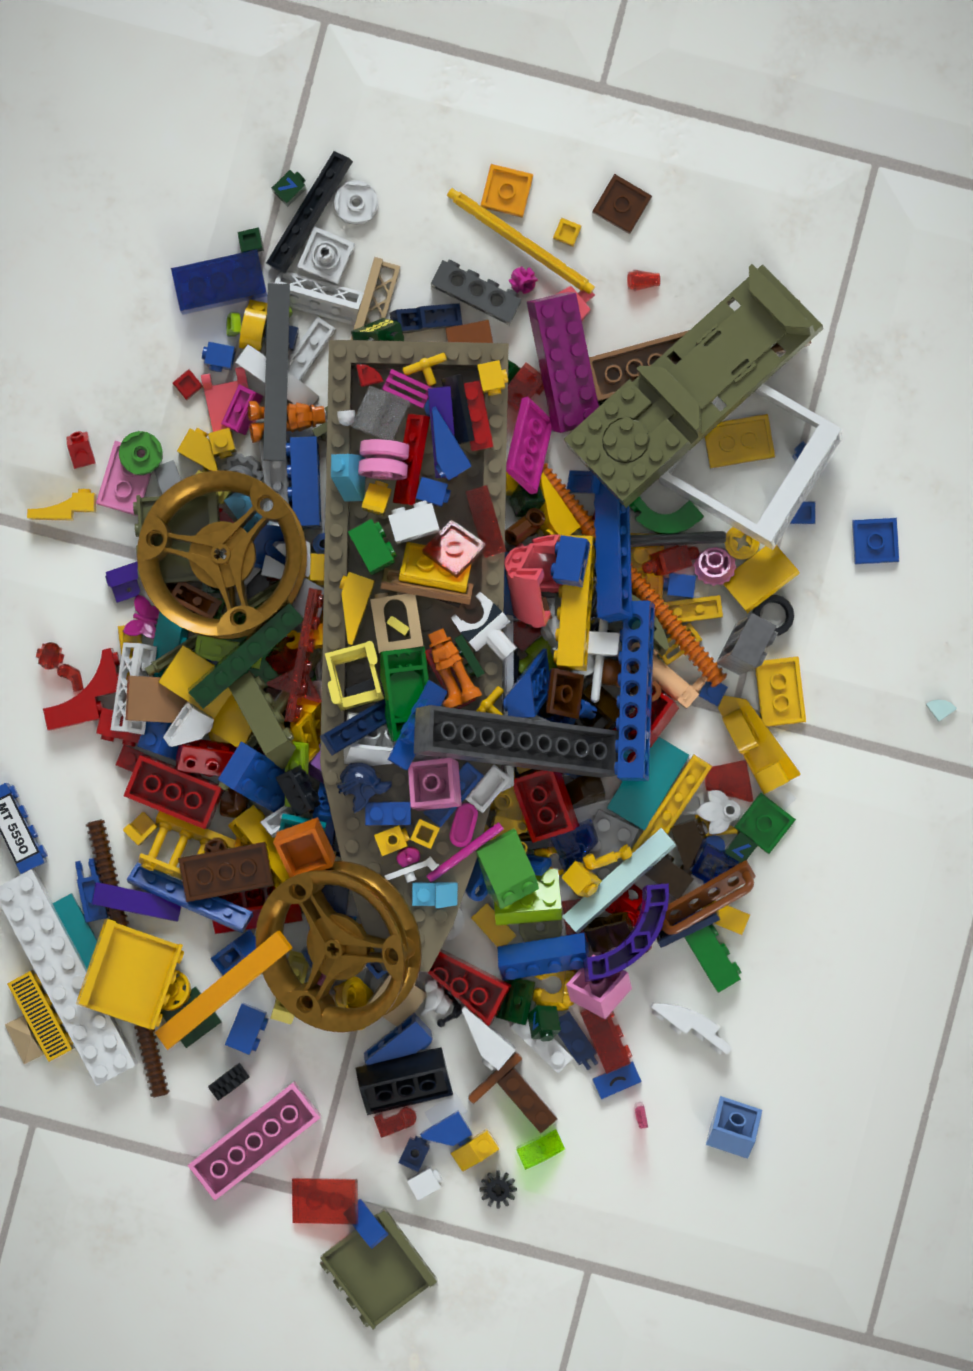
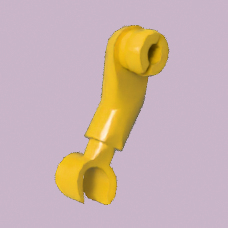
M626 844L618 852L613 851L596 859L593 854L583 857V862L587 869L594 870L617 862L620 858L622 860L630 858L632 850Z

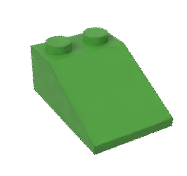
M514 828L475 850L488 894L500 909L539 889L534 870Z

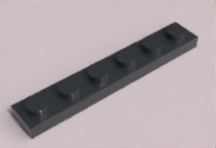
M333 151L268 258L267 265L284 274L287 272L353 163L349 157Z

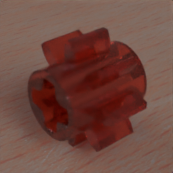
M53 642L43 643L41 649L38 648L36 658H39L38 664L48 670L57 669L59 663H63L64 654H61L62 648Z

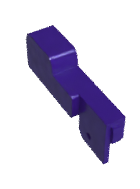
M137 561L106 572L105 578L108 587L112 588L117 603L139 595Z

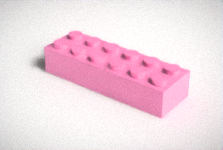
M294 1081L191 1161L188 1167L211 1197L217 1200L319 1120L321 1114Z

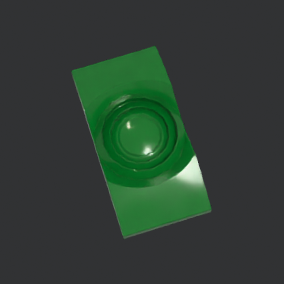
M425 646L382 651L380 654V679L386 701L385 718L392 742L397 741L403 725L407 722L414 704L418 701L429 680Z

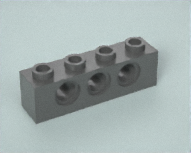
M450 259L448 262L442 260L431 282V287L510 326L521 304L518 293L510 289L504 291L498 288L499 284L495 281L488 279L486 282L480 279V275L475 271L468 269L466 272L459 268L460 264ZM454 276L463 278L464 282L461 286H454L451 283ZM472 287H482L483 293L480 296H474L471 293ZM495 295L503 299V303L499 306H494L490 302L491 298Z

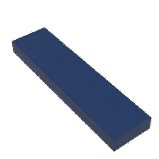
M385 698L320 736L331 756L387 724L385 718Z

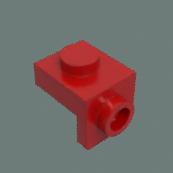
M78 431L66 437L74 469L96 463L88 432L82 433Z

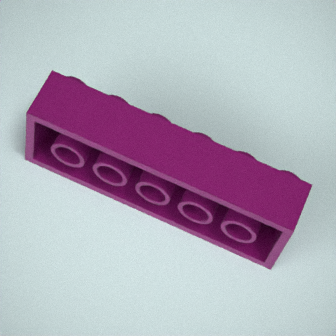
M564 292L526 302L552 431L558 433L574 430L599 407L577 295L575 292Z

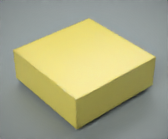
M393 616L386 622L404 636L410 631L408 626Z

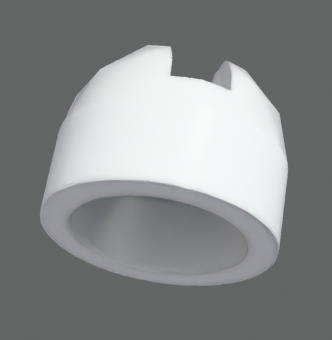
M355 410L337 411L339 422L344 426L353 424L356 417Z

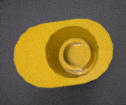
M356 976L347 979L333 988L336 992L335 999L337 1005L344 1008L365 1006L374 994Z

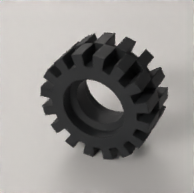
M238 1063L210 1084L208 1088L219 1101L250 1078L242 1065Z

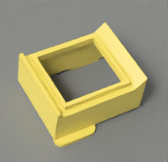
M367 641L366 643L325 653L331 681L328 682L331 700L333 704L339 706L341 711L384 699L375 665L378 659L373 642ZM368 657L375 689L343 698L335 666Z

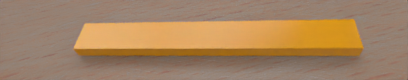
M280 930L277 931L154 1033L165 1048L169 1050L293 949V947Z

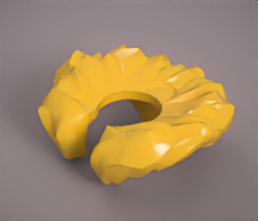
M577 969L534 976L539 980L550 976L558 977L561 981V989L557 993L551 994L543 988H535L532 1000L536 1005L557 1006V1011L568 1010L569 1006L574 1005V1002L570 1001L566 984L577 973Z

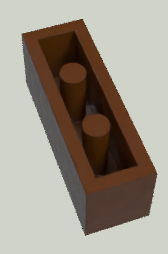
M515 1067L497 1082L540 1133L558 1119Z

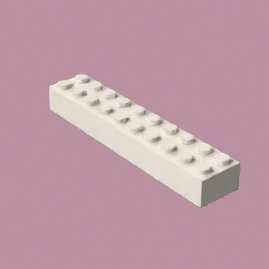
M31 869L0 886V906L95 1085L98 1086L136 1066L138 1062L114 1017L76 1004L87 968L56 912L35 869Z

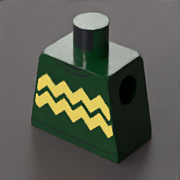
M381 318L351 331L353 340L370 341L369 338L371 337L374 339L372 341H404L400 322L387 318Z

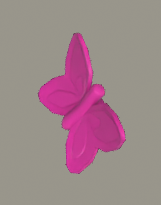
M138 595L135 597L134 606L139 614L134 613L133 618L138 620H131L127 623L123 630L124 634L129 636L143 634L147 638L154 639L156 632L154 625L157 624L156 619H158L159 610L155 606H151L145 597Z

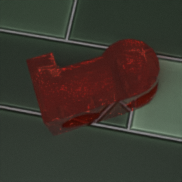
M406 1106L391 1116L384 1118L381 1112L374 1115L373 1118L380 1136L383 1138L414 1125L417 1113L412 1107Z

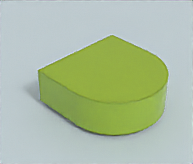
M230 312L227 316V336L235 337L241 332V318L237 312Z

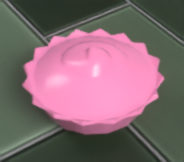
M718 547L707 548L701 551L693 564L695 568L694 573L698 575V580H703L705 584H711L712 586L717 584L723 585L724 582L730 581V578L734 576V570L737 568L735 559L725 549Z

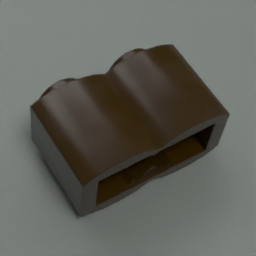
M619 912L607 917L595 918L584 928V932L592 951L605 953L610 951L611 948L619 946L629 936L634 927L628 913Z

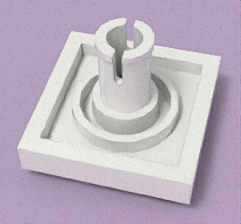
M314 226L297 268L338 285L355 243Z

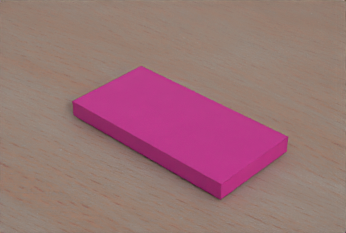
M525 397L521 400L506 462V472L530 494H535L538 491L552 426L550 417L529 397Z

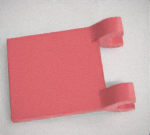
M242 367L235 368L237 381L214 386L212 385L210 374L201 375L213 432L227 428L221 425L238 385L249 388L246 371Z

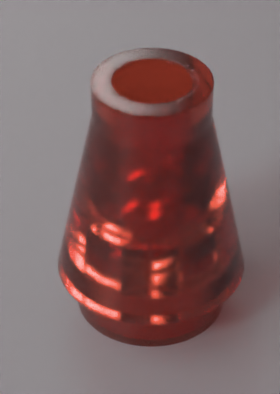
M633 269V272H628L627 274L628 289L638 291L660 286V274Z

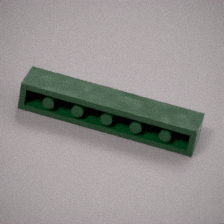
M288 600L276 613L258 626L188 688V693L204 709L304 620L303 616Z

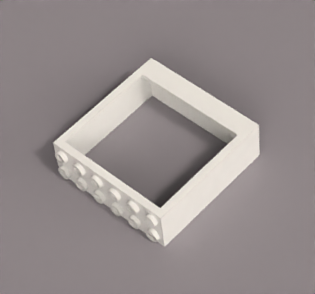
M762 384L755 393L817 429L757 524L672 475L679 461L659 478V482L678 495L690 500L700 508L774 550L843 437L842 430L838 426L771 387ZM717 396V397L712 401V403H713L714 405L716 404V402H717V400L719 399V397Z

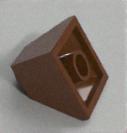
M551 668L547 688L546 713L579 719L584 675Z

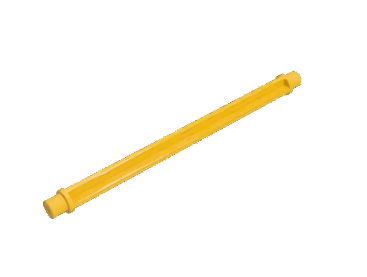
M451 188L447 193V196L453 200V203L475 216L482 223L579 290H584L590 295L595 289V286L589 283L587 278L568 267L529 238L523 236L519 231L490 211L478 205L477 202L461 191L458 192Z

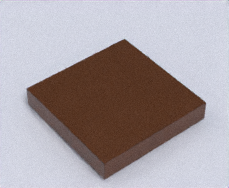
M614 174L592 213L624 232L631 234L652 195Z

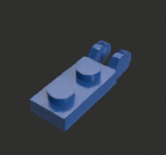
M90 858L88 862L91 877L84 878L81 861L75 862L78 876L77 884L86 923L108 918L105 907L91 905L95 883H101L94 858Z

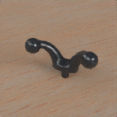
M445 989V995H448L453 1000L454 1007L449 1016L437 1021L439 1027H444L446 1022L457 1019L463 1013L461 1004L447 989Z

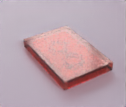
M292 1178L293 1223L358 1224V1179Z

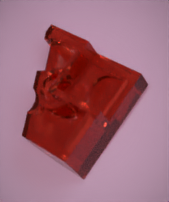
M746 760L712 766L704 778L707 791L719 790L729 797L747 802L754 801Z

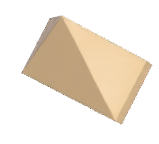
M24 1015L5 1024L24 1064L44 1055Z

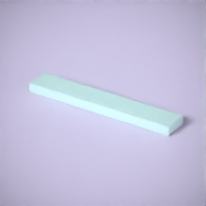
M660 828L632 853L630 858L622 862L603 879L592 896L588 898L583 897L562 917L578 934L677 845Z

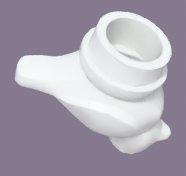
M428 979L424 987L426 991L425 1006L419 1015L423 1016L432 1010L444 1015L453 1000L444 994L443 988L438 985L435 979Z

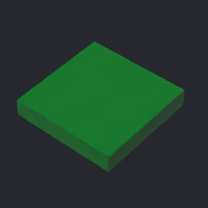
M760 792L734 828L757 844L767 854H770L796 819Z

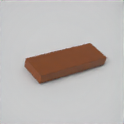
M515 1052L499 1071L496 1069L468 1095V1099L473 1104L477 1102L523 1059L522 1056Z

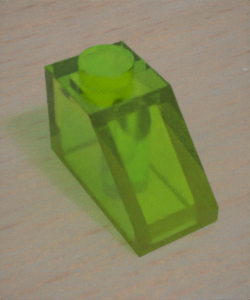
M554 1129L517 1146L516 1150L526 1170L565 1150V1147L557 1129Z

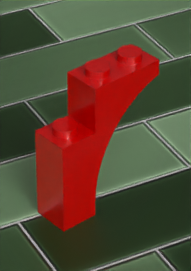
M112 648L102 650L99 667L90 683L72 699L43 709L48 731L100 719L103 704L102 701L97 700V697L116 693L119 676L117 665H120L118 652H114Z

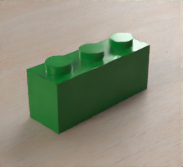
M711 924L684 938L715 990L719 993L741 980L739 974L742 972L736 962H730L727 957L730 952L724 942L722 944L718 942L716 936L719 934L714 925Z

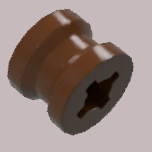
M212 838L205 845L204 851L207 853L228 849V844L222 838Z

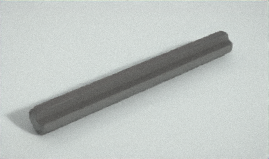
M725 531L630 535V547L726 542Z

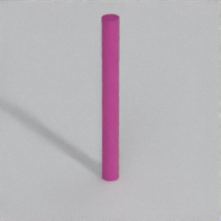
M498 822L426 875V877L432 883L504 830V828Z

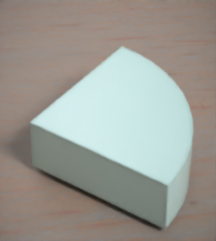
M933 700L926 703V706L938 722L957 709L946 700Z

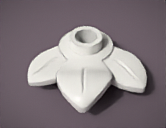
M708 791L710 802L701 805L696 813L701 818L711 821L708 830L709 834H720L728 829L730 822L735 821L740 816L741 809L736 801L729 800L722 791ZM727 807L733 808L734 812L732 815L726 813Z

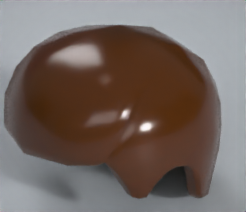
M230 787L227 791L224 790L219 808L220 815L237 818L247 809L248 798Z

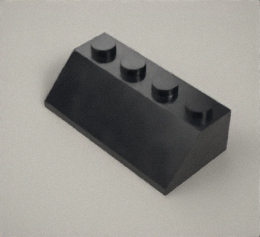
M442 1047L355 1068L359 1090L367 1115L453 1095Z

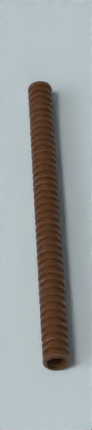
M105 820L88 822L86 824V827L89 828L87 834H90L89 841H92L90 846L94 849L92 854H95L96 857L94 861L97 862L95 867L99 870L97 871V874H100L99 881L103 884L118 887L120 882L116 879L118 874H115L117 869L113 866L115 863L111 858L113 854H110L112 848L108 845L110 840H107L108 833H105V830H107V827H104ZM108 908L106 913L110 916V920L128 927L129 921L126 920L128 915L124 911ZM136 1025L134 1029H137L136 1036L139 1037L137 1042L141 1045L139 1050L142 1049L140 1055L144 1058L142 1063H145L144 1070H147L145 1075L149 1078L147 1083H150V1087L148 1088L152 1091L150 1096L155 1098L167 1095L170 1090L166 1087L168 1082L165 1083L166 1076L163 1075L165 1069H162L163 1062H160L162 1057L158 1054L160 1049H157L159 1044L155 1041L157 1038L153 1033L155 1029L149 1030Z

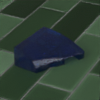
M591 818L579 823V826L573 831L550 837L559 855L558 860L564 872L575 861L582 863L583 857L599 841Z

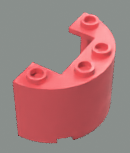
M560 534L534 538L532 543L526 546L521 543L507 554L504 561L513 613L518 620L530 624L534 628L546 626L551 616L550 611H544L541 592L558 593L559 586L563 585L557 584L553 576H551V566L553 563H556L557 558L555 546L557 541L560 542Z

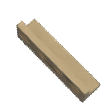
M374 257L353 330L366 325V322L368 324L371 323L368 315L370 311L376 308L381 313V318H386L400 266ZM382 267L394 270L392 279L386 282L382 280L380 276ZM378 280H380V282L382 283L379 286H377ZM391 283L390 288L388 290L386 285ZM384 287L388 294L387 298L377 303L374 297L375 291ZM372 301H374V303L376 304L373 307H371ZM385 304L382 312L380 306Z

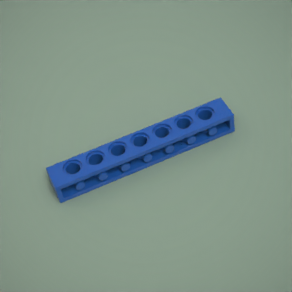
M632 601V618L621 620L623 621V629H620L622 651L619 652L618 657L619 664L621 665V673L618 674V686L621 687L620 695L617 696V707L620 709V717L616 719L619 739L615 742L618 762H615L614 771L617 778L622 781H649L655 604L651 601ZM636 620H640V627L636 630H633V623ZM635 642H640V648L632 652V645ZM634 664H639L638 672L631 674V667ZM633 686H638V693L630 696V689ZM637 708V715L634 718H630V710ZM632 730H636V738L633 740H629V732ZM631 752H635V760L628 763V755Z

